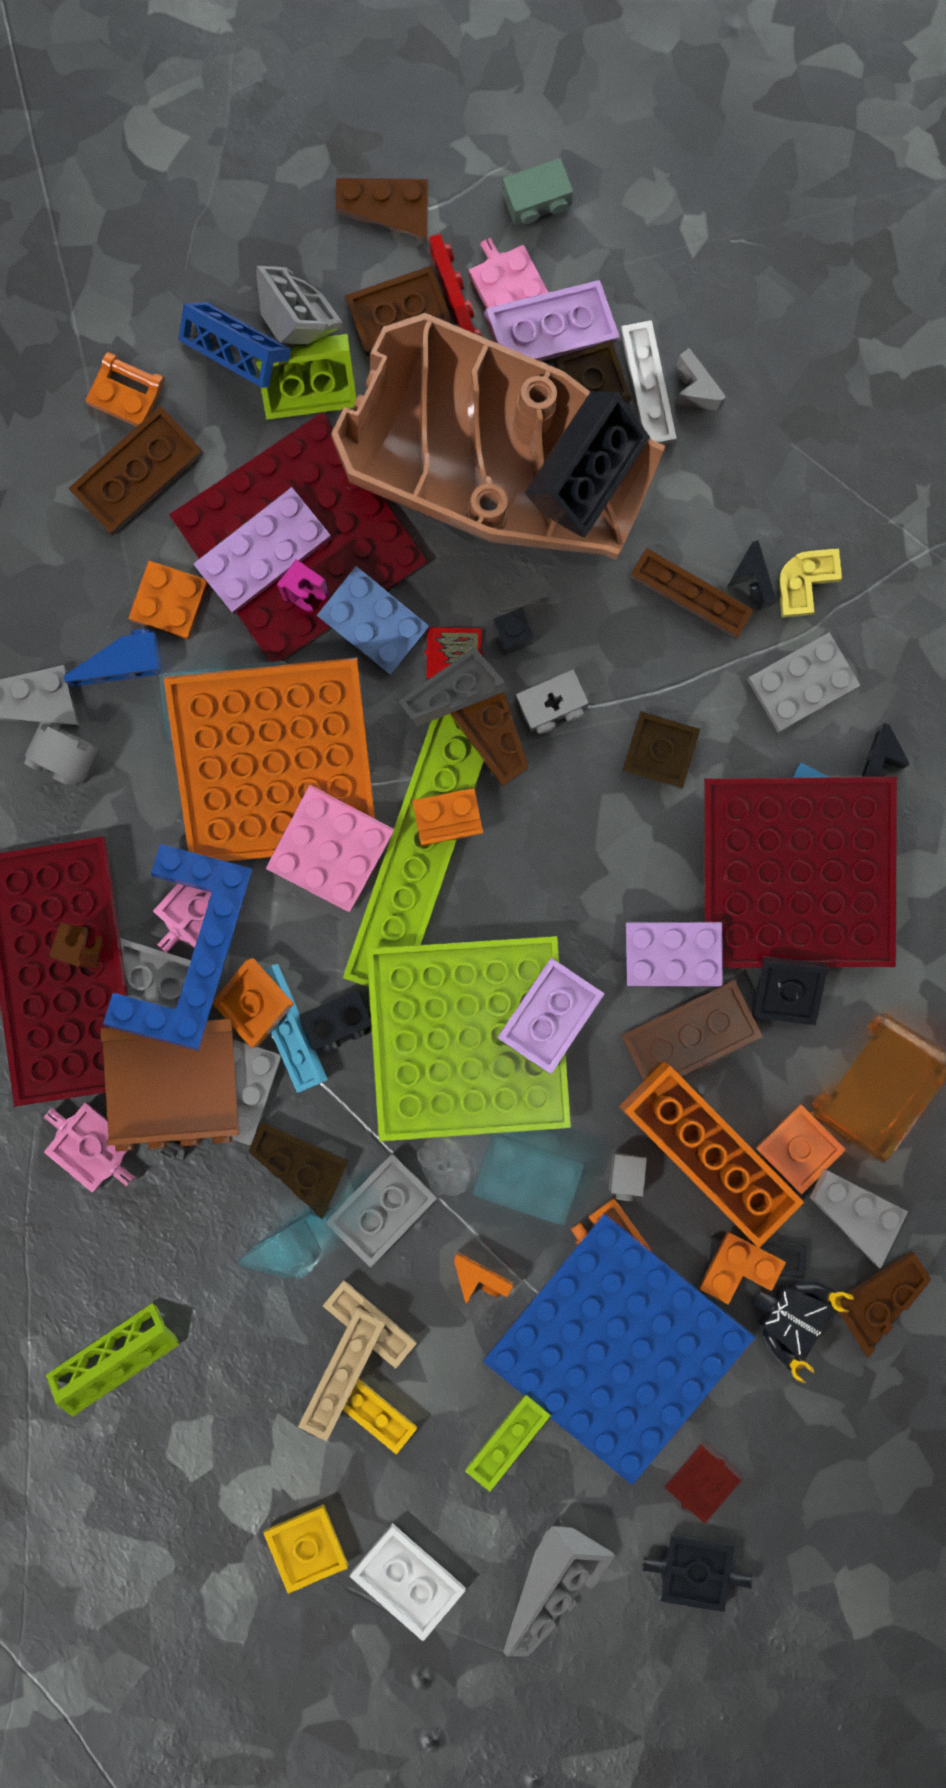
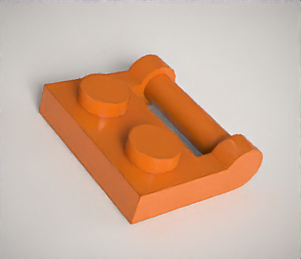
M107 352L103 357L100 371L85 402L93 408L137 427L151 414L163 389L165 377L157 373L154 375L118 360V356ZM113 372L148 386L147 393H141L110 379Z

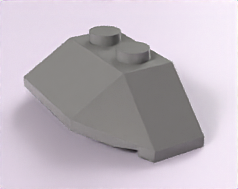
M257 266L256 276L261 316L280 343L289 347H295L298 344H311L342 327L341 319L324 295L304 280L294 277L293 272L288 268Z

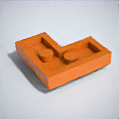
M727 1231L698 1288L716 1299L729 1304L743 1276L772 1291L786 1262Z

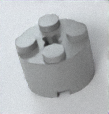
M41 721L24 755L26 757L24 764L40 772L42 770L48 773L52 771L54 772L53 779L69 786L72 784L78 787L79 783L84 782L99 748L93 747L89 742L62 729L57 731L51 728L52 725Z

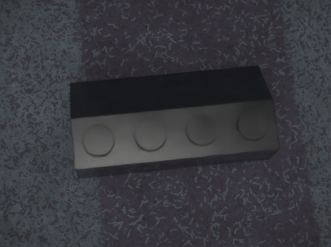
M590 392L524 493L541 514L578 536L586 538L650 436L618 392Z

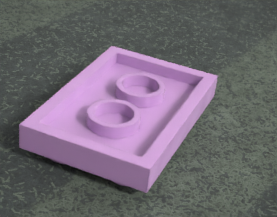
M722 922L626 923L627 986H723Z
M550 958L497 1038L551 1074L604 993L553 958Z

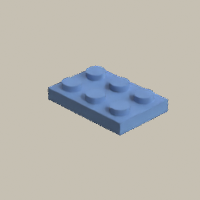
M357 566L354 567L316 615L389 675L392 674L429 627V625Z

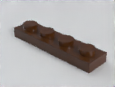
M648 548L645 549L630 575L632 579L736 639L754 611L752 608Z

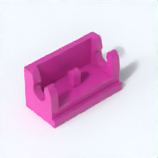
M295 559L277 584L283 600L287 603L291 601L307 612L313 611L312 606L304 602V599H308L310 594H314L316 598L323 601L329 595L325 579L297 559Z

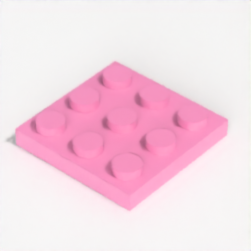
M309 785L266 869L350 913L394 829L320 789Z

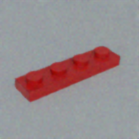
M441 233L429 237V250L456 326L482 337L480 329H474L471 321L474 318L471 302L469 299L465 301L463 299L461 290H464V283L459 271L454 272L451 262L454 261V255L450 244H444Z

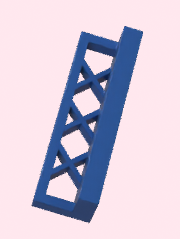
M199 302L183 305L178 340L262 388L269 387L273 363L289 361L291 348L210 303ZM192 322L195 323L199 333V337L196 339L190 336ZM213 334L216 335L220 345L218 350L214 349L210 336ZM233 346H236L242 359L239 362H236L231 351ZM255 358L262 361L260 375L256 373L252 360Z

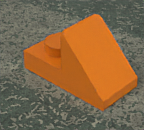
M456 1252L454 1263L466 1304L478 1282L483 1284L481 1289L496 1298L500 1294L508 1297L513 1288L512 1281L462 1253Z

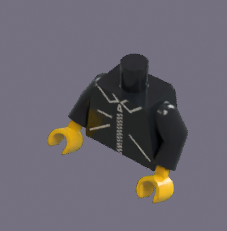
M794 1281L789 1286L781 1284L775 1295L760 1287L754 1294L751 1304L765 1312L759 1322L764 1327L762 1337L772 1356L788 1370H792V1375L796 1380L806 1383L799 1376L800 1370L807 1368L814 1374V1369L804 1362L833 1310L849 1312V1310L841 1307L840 1300L843 1297L854 1300V1298L849 1293H836L835 1289L817 1281Z

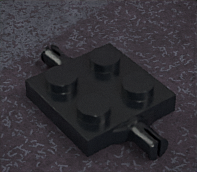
M669 1533L667 1551L663 1559L643 1557L642 1571L660 1573L662 1584L659 1597L661 1602L725 1612L727 1595L732 1585L751 1589V1583L753 1582L752 1574L734 1572L732 1565L734 1545L728 1542Z

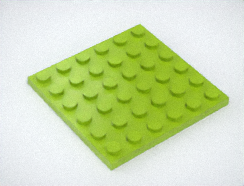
M557 936L367 949L379 1141L571 1128L566 1052L553 1072L549 1074L497 1038L549 959L553 958L559 963Z

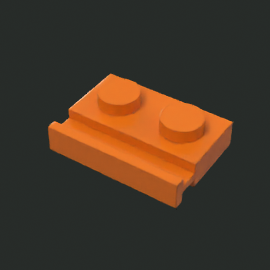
M474 788L412 800L421 846L483 834Z

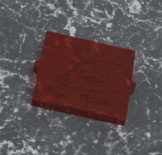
M700 1444L664 1487L681 1502L683 1509L688 1508L705 1524L738 1486L741 1479L724 1465L725 1462L722 1458L717 1459Z

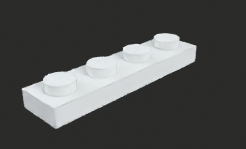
M652 320L621 326V335L639 421L653 441L662 445L675 443L677 438Z

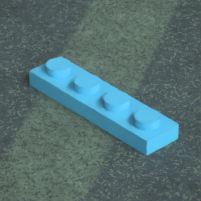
M275 964L264 970L290 998L294 1005L271 1033L296 1092L299 1093L327 1081L328 1078L316 1051L313 1049L278 964Z

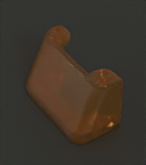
M883 1013L882 1016L877 1014L867 1027V1030L870 1031L868 1036L870 1040L835 1089L827 1093L822 1091L812 1103V1107L815 1109L811 1113L813 1117L870 1159L884 1163L893 1155L946 1081V1050L888 1013Z

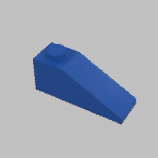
M148 629L133 630L130 632L131 635L122 636L64 675V681L72 688L163 675L159 638L154 632H149Z

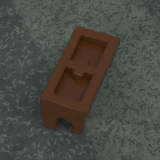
M61 922L49 957L78 967L98 969L100 963L97 960L103 946V939L101 936H97L94 946L88 949L85 947L88 928Z

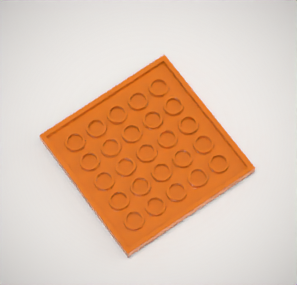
M357 658L164 678L189 852L222 861L272 857L309 785L375 819Z

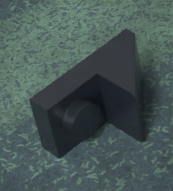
M759 540L751 543L727 586L751 581V584L748 586L750 597L753 602L758 603L760 610L771 607L776 601V596Z
M883 723L877 728L861 777H885L887 766H884V763L901 769L909 766V761L889 724Z

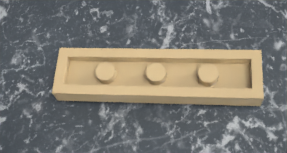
M358 1307L356 1308L298 1425L299 1428L327 1442L386 1321Z

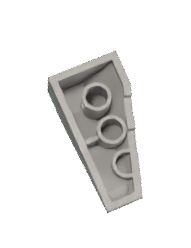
M551 1526L544 1534L542 1542L535 1551L503 1650L506 1656L528 1657L555 1629L554 1620L566 1610L570 1612L577 1605L574 1599L586 1586L592 1589L600 1581L615 1555L574 1528Z

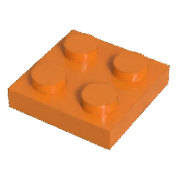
M148 561L128 619L132 622L189 640L209 584L203 578Z
M252 958L243 963L214 999L213 1005L225 1019H231L232 1027L253 1049L264 1041L294 1003L256 960Z
M798 1104L755 1147L765 1160L801 1195L820 1177L823 1169L827 1170L846 1150L801 1104Z

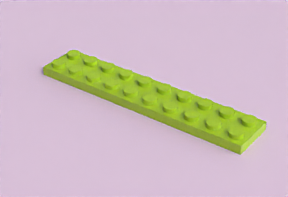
M450 714L432 720L343 979L369 987L367 949L417 946L422 944L457 839L421 846L412 800L472 788L475 789L484 763Z

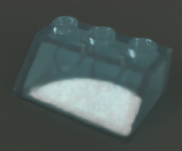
M302 1218L250 1248L238 1260V1263L241 1267L284 1279L292 1275L299 1279L314 1270L313 1267L319 1262L318 1257L323 1250L305 1218Z

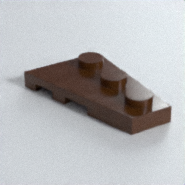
M504 692L450 713V716L502 787L528 769L525 754Z

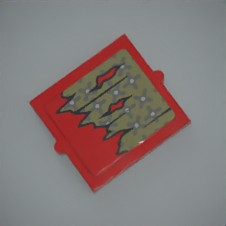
M428 627L427 650L424 651V655L427 657V679L435 676L474 647L484 657V651L481 650L482 628Z

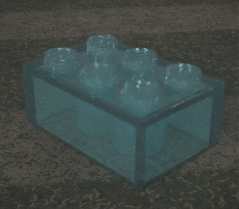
M492 1133L472 1195L564 1226L584 1164L498 1133Z

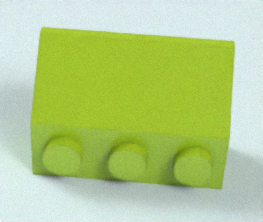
M348 334L323 337L311 344H298L295 347H289L291 348L289 361L273 363L269 387H261L266 420L342 410L344 407L354 408L357 397ZM256 358L257 370L260 375L262 361Z

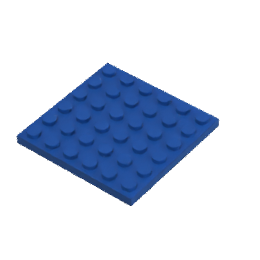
M603 1213L488 1352L483 1362L523 1396L525 1394L551 1414L550 1418L633 1485L755 1337L606 1213Z

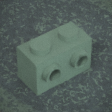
M561 158L502 178V193L514 225L519 223L530 224L542 215L548 213L559 214L572 205L573 190Z

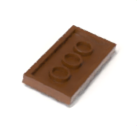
M159 406L73 483L69 490L113 536L204 453L172 417Z
M735 980L620 1035L643 1081L663 1061L669 1064L682 1077L763 1037Z

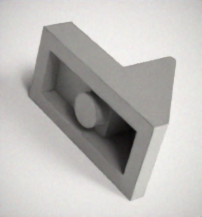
M687 349L679 355L676 371L680 379L685 384L689 383L690 386L677 395L675 404L718 411L722 408L726 396L691 349Z

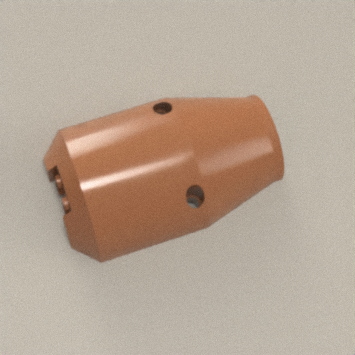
M427 313L382 328L370 353V373L366 381L367 391L365 395L359 394L353 410L344 407L331 433L332 440L351 484L490 543L604 555L614 560L618 559L649 489L665 445L649 438L586 538L580 537L541 514L524 492L590 391L560 369Z

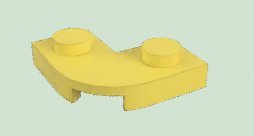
M839 548L802 552L785 564L778 580L782 618L813 615L815 611L812 584L833 583L842 580Z

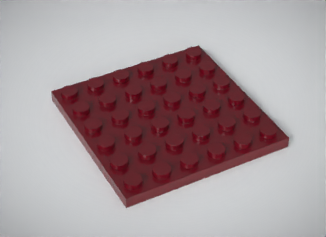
M323 412L169 514L200 559L292 487L331 535V539L301 562L325 579L329 592L325 601L316 598L314 594H310L308 599H304L306 604L312 606V612L304 611L293 602L289 601L287 603L283 600L277 586L281 580L280 578L236 613L272 666L280 665L332 630L329 625L316 615L355 566L387 592L427 566V561L382 496L349 482L332 440L331 433L334 427Z
M897 777L704 778V922H722L723 968H761L763 956L826 963L827 968L896 967Z

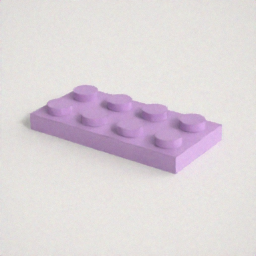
M600 280L489 307L484 312L493 342L538 361L561 357L610 340L615 343L620 337Z
M291 487L196 561L194 566L234 615L283 577L295 559L302 562L331 539V535Z

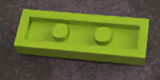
M528 1395L522 1396L466 1466L465 1472L490 1492L549 1419L551 1414Z

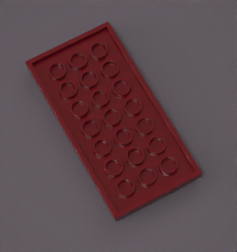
M101 836L0 853V1006L14 1107L106 1093L103 1042H101L100 1028H109L105 1027L103 1022L112 994L116 993L128 997L107 839ZM61 922L88 928L85 947L88 949L94 946L97 936L102 937L103 946L97 960L100 963L98 969L78 967L49 957Z

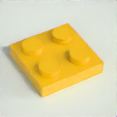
M324 1504L269 1527L263 1532L288 1594L348 1568V1562Z

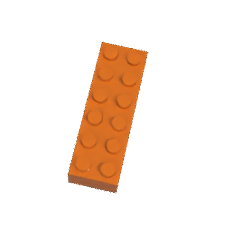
M664 1061L619 1105L624 1113L758 1248L804 1203L712 1107Z

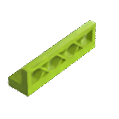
M151 1303L46 1374L56 1405L74 1417L179 1346L176 1335L165 1326L158 1307ZM152 1317L155 1325L144 1333L139 1332L142 1323ZM122 1336L127 1337L122 1348L117 1351L112 1350L116 1340ZM96 1354L100 1355L94 1367L91 1369L85 1368L91 1357ZM69 1372L73 1373L70 1382L60 1388L58 1379Z

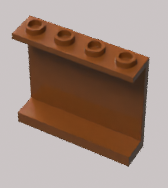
M231 1019L208 1020L199 1051L113 1028H100L101 1042H103L109 1138L107 1139V1146L115 1145V1152L135 1150V1144L148 1143V1149L168 1147L167 1141L180 1140L181 1146L200 1145V1138L213 1137V1143L233 1142L232 1136L239 1135Z

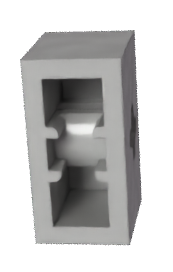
M574 669L516 694L515 697L529 732L538 731L539 734L554 729L556 727L555 722L566 718L567 722L580 718L584 715L583 710L587 709L589 704ZM549 698H552L554 702L560 701L556 711L552 707L546 708Z

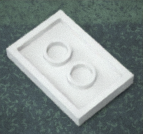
M393 1523L350 1573V1577L422 1641L426 1639L465 1592V1587Z

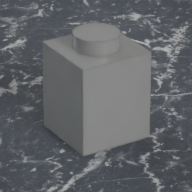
M612 1153L609 1191L616 1194L617 1200L635 1201V1196L643 1197L647 1162L645 1156Z

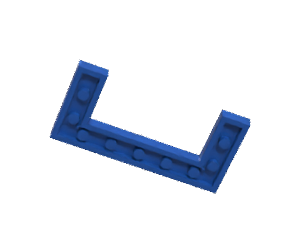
M163 844L159 845L151 877L210 892V900L177 1008L172 1009L113 993L103 1022L105 1027L199 1051L252 875V868Z

